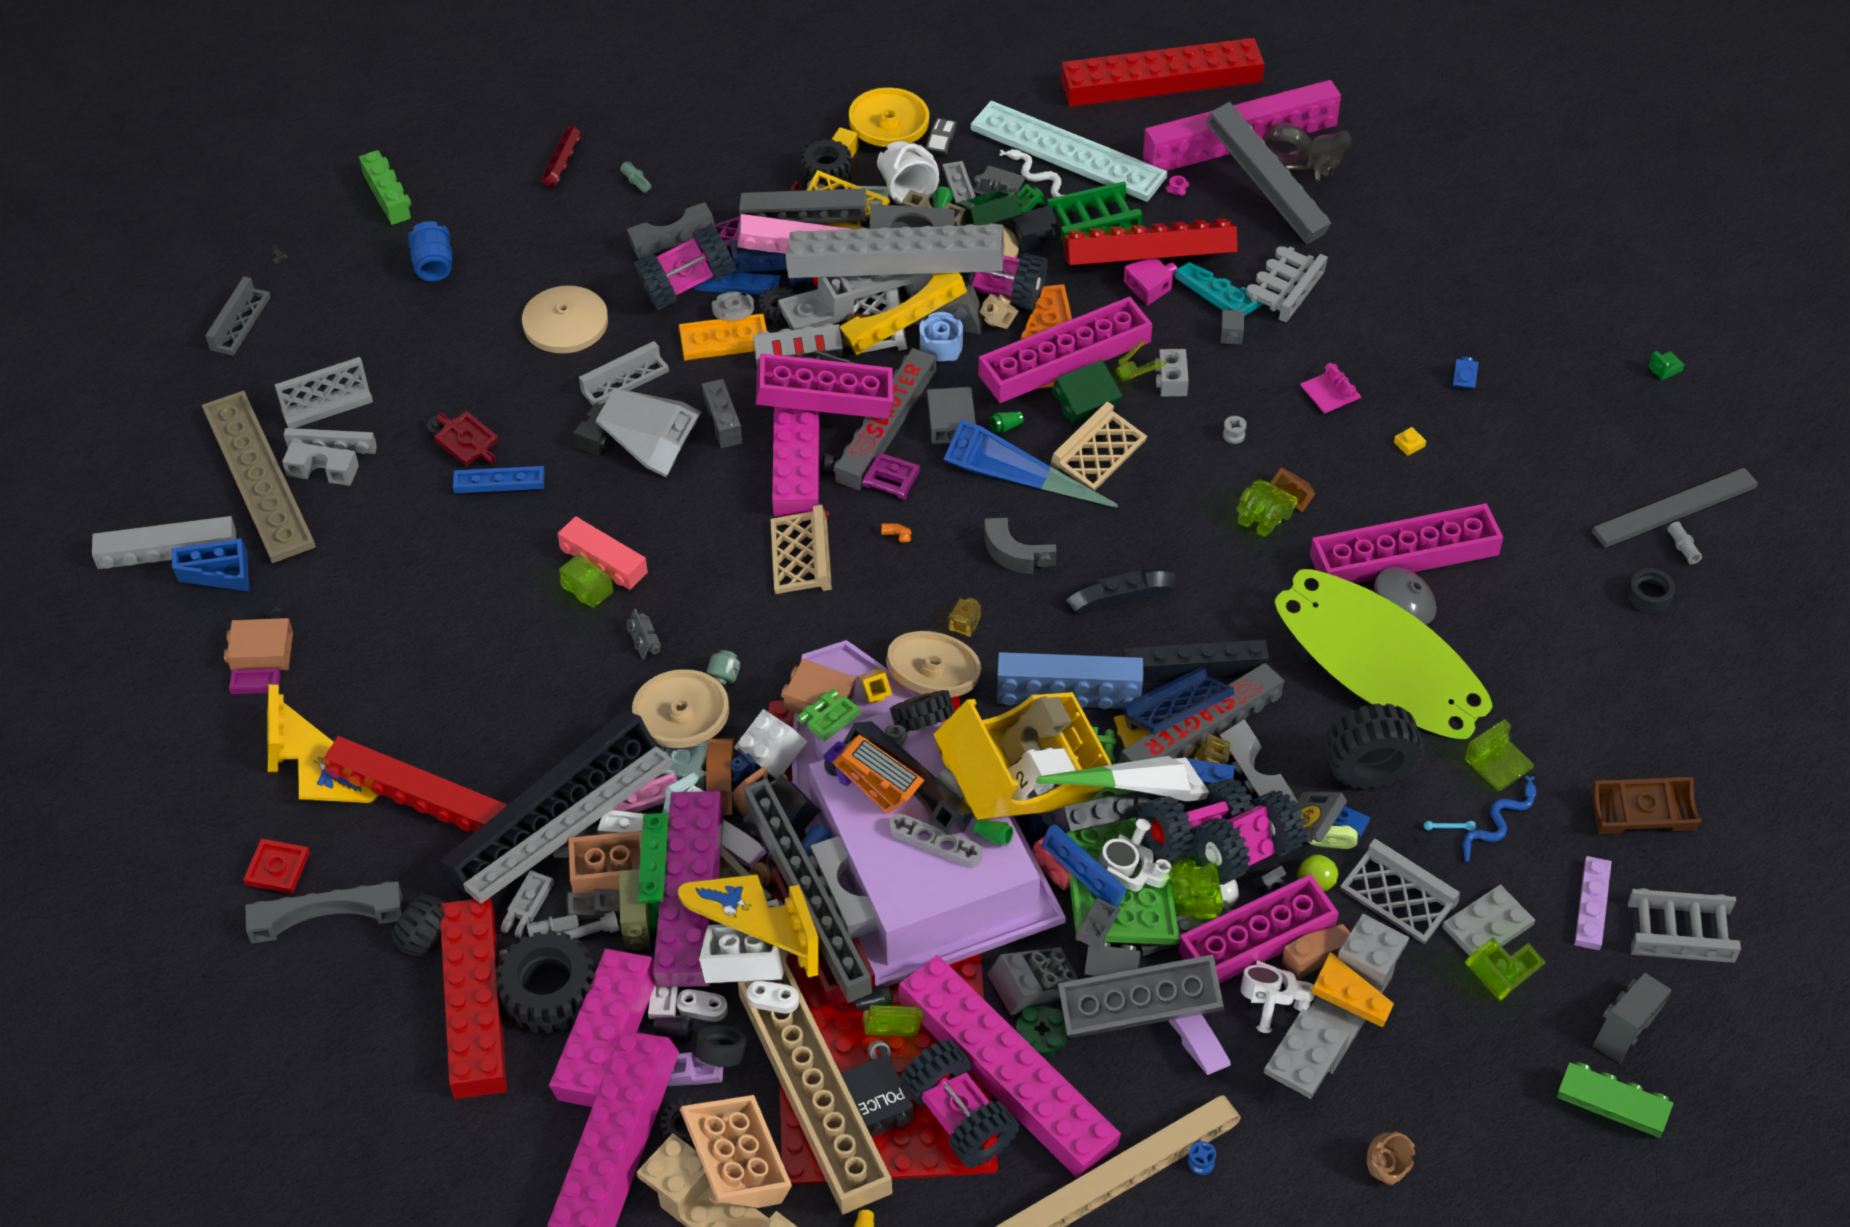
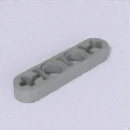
M896 814L889 821L890 835L896 840L967 868H974L981 863V847L971 840L955 834L946 835L938 827L905 814ZM901 824L905 825V827H901L900 830L896 829V826L900 827ZM920 832H927L931 837L923 841L918 839L917 835ZM944 841H950L954 844V847L945 850L940 847V844ZM970 852H974V855H971L970 858L966 857V854L969 855Z

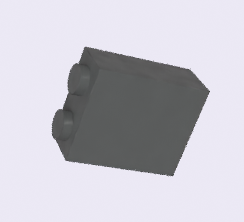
M971 387L927 390L932 444L951 443L961 419L976 424Z

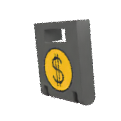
M1302 792L1295 807L1297 810L1301 809L1303 813L1300 815L1301 819H1305L1306 822L1303 825V828L1307 829V834L1303 835L1306 838L1305 842H1312L1313 839L1316 842L1323 841L1347 802L1342 792Z

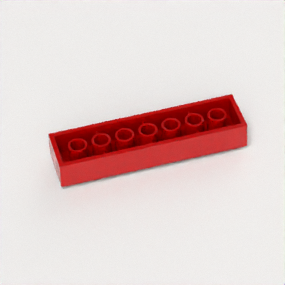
M1226 218L1214 219L1213 223L1206 222V220H1194L1193 224L1173 222L1172 226H1164V223H1155L1150 228L1143 227V225H1132L1131 229H1123V227L1118 226L1110 227V231H1102V228L1089 229L1088 233H1083L1081 230L1068 231L1069 234H1063L1064 258L1070 265L1237 252V226L1230 221H1226Z
M491 897L481 904L476 899L442 903L443 908L440 909L443 911L444 917L440 921L449 1082L454 1099L507 1092L502 1011L496 986L498 954L495 913Z

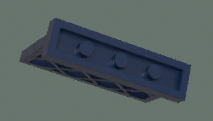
M1199 667L1122 706V710L1129 729L1134 730L1141 727L1153 734H1157L1234 695L1235 692L1233 687L1207 677L1206 670Z

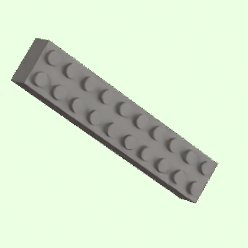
M1003 224L924 226L913 228L884 227L880 229L861 228L826 231L798 230L790 232L786 251L788 277L1003 271L1005 247Z

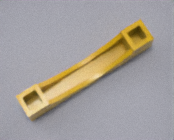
M958 272L933 273V278L929 283L904 303L877 315L864 318L857 316L841 325L840 330L845 342L856 355L860 354L966 293L967 289L962 276Z

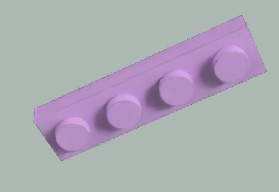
M1589 856L1585 858L1574 943L1576 946L1595 950L1601 949L1612 861Z

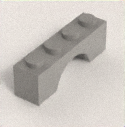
M1245 719L1220 734L1224 741L1221 745L1222 749L1228 757L1233 755L1236 761L1232 764L1239 775H1246L1247 780L1244 783L1251 794L1257 792L1260 797L1274 790L1276 792L1282 791L1283 795L1288 794L1290 796V801L1295 800L1296 803L1298 802L1281 774L1263 775L1254 769L1256 755L1262 746Z
M837 836L811 845V856L808 858L815 871L817 870L819 879L850 938L854 939L876 931L877 916L868 897L850 894L839 884L842 875L849 870L848 854L840 837Z

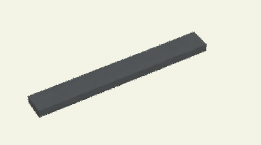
M1742 468L1593 527L1592 533L1606 548L1755 489L1758 482L1745 468Z

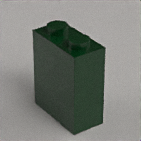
M1103 360L1057 377L1052 387L1055 398L1059 399L1062 404L1064 415L1070 419L1072 424L1093 416L1107 401L1114 407L1118 406L1122 398V394Z

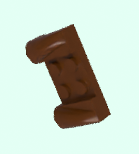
M1693 777L1594 781L1591 787L1598 834L1623 833L1625 829L1672 828V831L1697 830L1702 823L1694 801Z

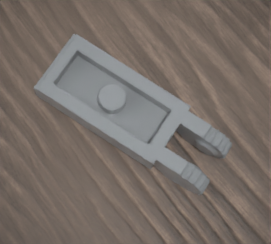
M534 871L528 873L508 908V913L501 925V932L508 933L514 925L516 917L521 920L516 927L515 937L522 938L528 930L527 923H532L554 884L553 878Z

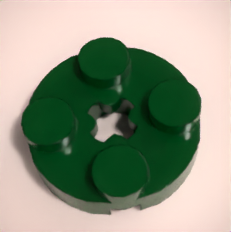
M1047 1006L1028 1007L1023 1010L1016 1024V1032L1042 1057L1054 1055L1055 1051L1061 1047L1063 1048L1067 1042L1068 1036L1064 1014L1058 1009ZM1039 1027H1044L1049 1032H1045L1044 1036H1040L1039 1032L1035 1030Z

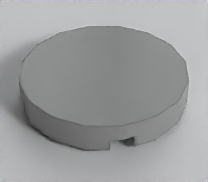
M727 292L719 295L716 301L713 300L712 311L721 320L734 321L744 319L753 313L754 300L748 294L744 296L741 295V292Z

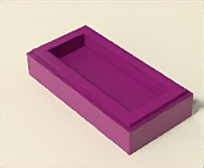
M232 670L229 685L230 694L268 693L269 685H279L280 670Z

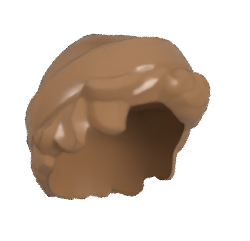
M1396 1131L1385 1132L1376 1136L1370 1143L1367 1152V1165L1371 1175L1390 1186L1400 1181L1413 1166L1411 1157L1415 1155L1414 1143L1406 1135Z

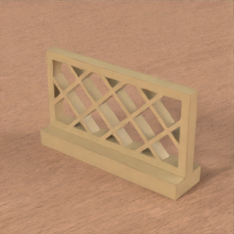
M1107 401L1053 453L1050 466L1055 470L1062 469L1076 481L1095 491L1146 441L1147 436L1113 411L1114 406ZM1113 420L1120 425V429H1109L1108 424ZM1106 435L1107 442H1096L1095 436ZM1110 435H1121L1122 442H1111ZM1125 435H1134L1138 440L1136 442H1126ZM1093 448L1094 455H1082V449ZM1097 448H1108L1109 455H1098ZM1112 448H1123L1124 454L1113 455ZM1069 461H1079L1080 468H1072L1067 463ZM1083 461H1095L1096 468H1084ZM1099 461H1110L1111 467L1100 468ZM1085 474H1097V481L1095 483L1090 482L1086 479Z
M813 506V512L771 519L775 593L779 594L820 586L823 591L832 590L827 518L823 506ZM811 520L806 529L799 526L802 521ZM787 524L789 527L783 533L777 530V526ZM794 530H797L801 534L795 540L788 537ZM807 536L812 541L805 547L800 542ZM785 540L790 545L783 551L778 546ZM795 547L802 550L796 557L789 554ZM807 554L811 555L813 559L808 564L801 561ZM784 558H787L792 562L784 569L779 566V563ZM796 565L803 568L797 575L790 572ZM808 572L815 575L813 580L805 581L802 578ZM785 576L793 579L789 584L780 585V581Z

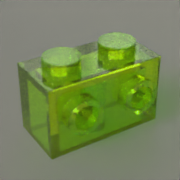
M580 553L559 569L560 583L567 591H572L579 601L587 603L592 608L613 593L611 578Z

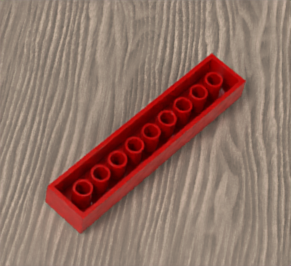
M1255 38L1062 62L1061 82L1068 105L1071 107L1262 82L1264 62Z

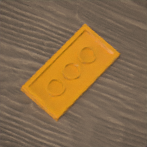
M764 314L749 315L744 319L734 321L717 319L679 324L684 360L754 352L753 335L764 331L767 332Z

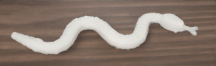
M1011 149L1007 152L1000 150V156L1007 155L1014 160H1025L1021 173L1022 176L1026 177L1027 181L1038 182L1050 179L1053 181L1051 187L1053 198L1063 196L1058 193L1061 186V178L1057 173L1045 171L1031 174L1029 172L1032 165L1031 156L1019 150Z

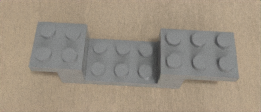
M933 273L818 277L817 290L778 300V307H780L791 330H798L805 326H811L812 328L821 327L824 324L844 321L850 313L854 317V299L901 286L904 287L911 298L913 291H920L933 278Z
M1362 914L1339 950L1338 958L1380 993H1383L1393 976L1396 961L1406 947L1409 937ZM1317 996L1308 1011L1301 1010L1266 1065L1264 1074L1311 1099L1327 1072L1333 1074L1366 1019Z

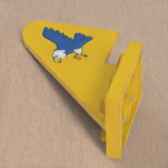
M269 685L267 708L268 772H278V762H283V759H298L299 799L360 803L375 801L378 795L363 786H355L346 779L333 777L326 772L323 758L334 742L283 702V694H279V685Z
M758 875L688 882L679 887L678 897L681 903L689 910L798 955L799 965L805 968L807 976L818 975V934L799 885L789 886V897L785 898L786 905L770 908Z

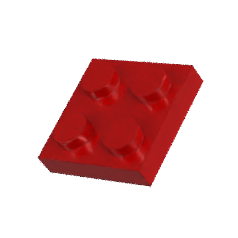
M261 839L243 879L245 885L293 894L310 854L309 848Z

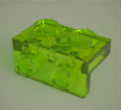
M870 1005L869 1010H865L863 1013L865 1034L917 1036L923 1017L922 1008Z

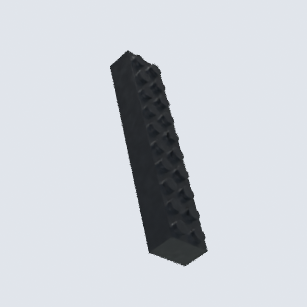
M625 710L622 711L439 861L463 900L474 899L464 889L466 881L656 747L640 715Z

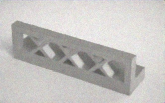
M653 341L580 376L581 392L592 406L595 403L601 405L611 395L614 389L611 387L612 384L616 382L623 383L617 389L630 391L669 372V367L660 357L659 346ZM655 363L660 366L656 370L648 369L649 366ZM634 373L642 374L637 379L630 378V375ZM597 391L604 392L602 396L596 399L592 396Z

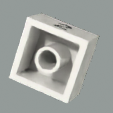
M763 709L734 748L736 750L740 748L745 754L749 753L754 758L756 766L759 768L764 766L769 775L778 779V776L786 771L808 741L793 728Z
M1047 748L1039 751L1034 749L1026 751L1017 764L1008 768L1012 779L1019 783L1011 799L1027 800L1035 798L1062 785L1038 784L1035 782L1038 776L1076 771L1065 749Z

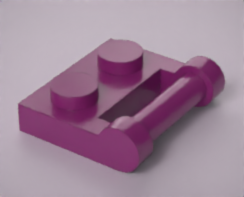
M878 453L866 473L862 485L869 489L873 487L895 494L898 498L905 500L909 489L920 472V466ZM878 476V477H881V478H884V479H887V480H890V481H894V482L900 483L901 486L899 487V486H896V485H893V484H890V483H887V482H884V481L875 479V477Z

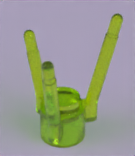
M1141 340L1125 357L1118 360L1120 365L1115 370L1120 380L1125 383L1136 376L1166 365V361L1155 364L1154 360L1138 368L1133 361L1128 362L1145 343L1144 340Z

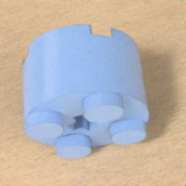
M936 312L928 315L929 318L925 321L923 319L920 323V350L936 356V361L957 360L963 348L962 322L946 312Z

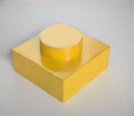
M1411 427L1396 435L1394 443L1409 456L1424 448L1426 440Z

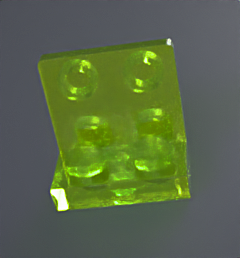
M1505 719L1471 741L1465 757V761L1497 791H1501L1532 770L1534 766L1509 741L1511 725Z

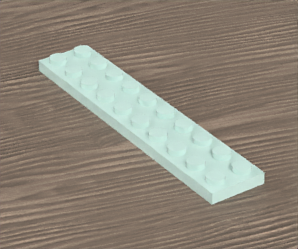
M990 101L971 123L972 131L1102 184L1110 185L1125 181L1126 193L1148 202L1167 178V171L994 101Z

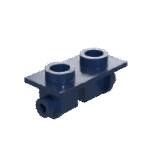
M737 748L738 757L734 758L730 763L733 790L755 773L756 762L749 753L745 754L740 748Z

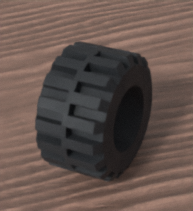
M821 139V141H813V144L809 143L806 145V148H803L800 162L801 177L804 184H808L813 179L817 170L846 182L851 180V152L846 145H842V142H835L833 139ZM820 178L818 181L820 184L829 186L828 181Z

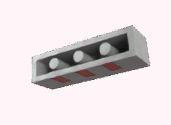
M824 324L821 327L815 328L805 326L798 330L782 329L779 332L769 333L764 331L753 335L757 367L760 353L814 359V350L828 353L835 357H842L843 354L839 325Z

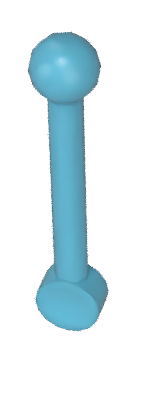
M1426 821L1424 828L1426 830H1431L1432 828H1466L1472 831L1476 829V825L1473 821L1466 823H1432L1431 821Z

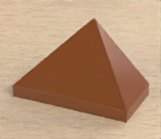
M1282 467L1269 484V487L1301 512L1305 510L1316 494L1308 482Z

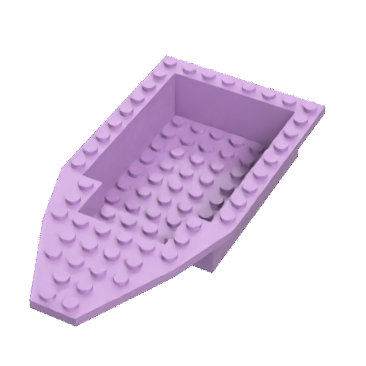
M847 640L802 654V659L856 677L855 693L851 702L860 708L861 715L824 742L808 729L807 722L810 720L803 724L799 723L796 718L799 714L795 712L793 729L808 742L792 761L793 783L820 809V812L803 830L805 836L811 827L820 824L828 829L832 838L840 837L848 854L849 870L842 875L839 884L850 894L867 896L877 916V930L858 937L875 973V985L877 986L882 983V985L889 984L891 986L902 982L937 954L949 965L1065 923L1066 917L1014 816L982 819L1007 822L1009 826L1013 827V837L1008 846L1002 845L999 847L981 835L974 833L973 828L977 820L975 815L963 833L955 834L971 840L981 847V863L974 868H967L896 840L890 835L889 821L896 814H905L937 827L929 820L930 814L914 794L907 802L886 814L853 782L848 786L843 785L839 782L838 776H831L826 772L823 755L838 741L843 742L854 723L872 721L885 732L887 726L894 725L889 708L899 702H904V700L923 694L914 692L894 679L887 668ZM880 668L886 672L892 695L887 696L884 701L878 703L868 702L863 697L857 676ZM942 722L933 726H927V728L905 732L907 733V739L901 746L935 777L943 769L947 768L942 760V755L937 751V741L933 735L941 727ZM901 824L900 827L896 826V829L900 830V828L905 827V825ZM920 832L917 835V838L923 841L931 837L927 832ZM944 841L940 844V847L949 850L954 847V844L950 841ZM970 852L969 855L966 854V857L970 858L971 855H974V852Z

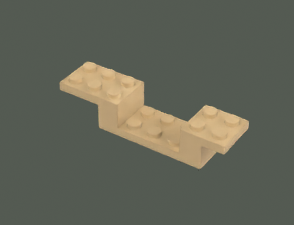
M674 1133L637 1171V1177L658 1192L660 1207L686 1227H797L777 1211L768 1218L754 1207L717 1202L697 1151Z

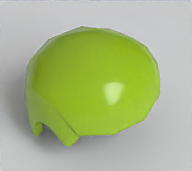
M1316 854L1309 856L1301 863L1297 877L1299 880L1311 874L1321 889L1328 891L1336 884L1338 869L1332 860L1323 855Z

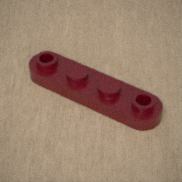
M574 125L570 126L562 135L540 181L547 187L550 185L555 186L561 178L559 175L567 166L566 160L572 155L574 151L572 148L580 139V130Z

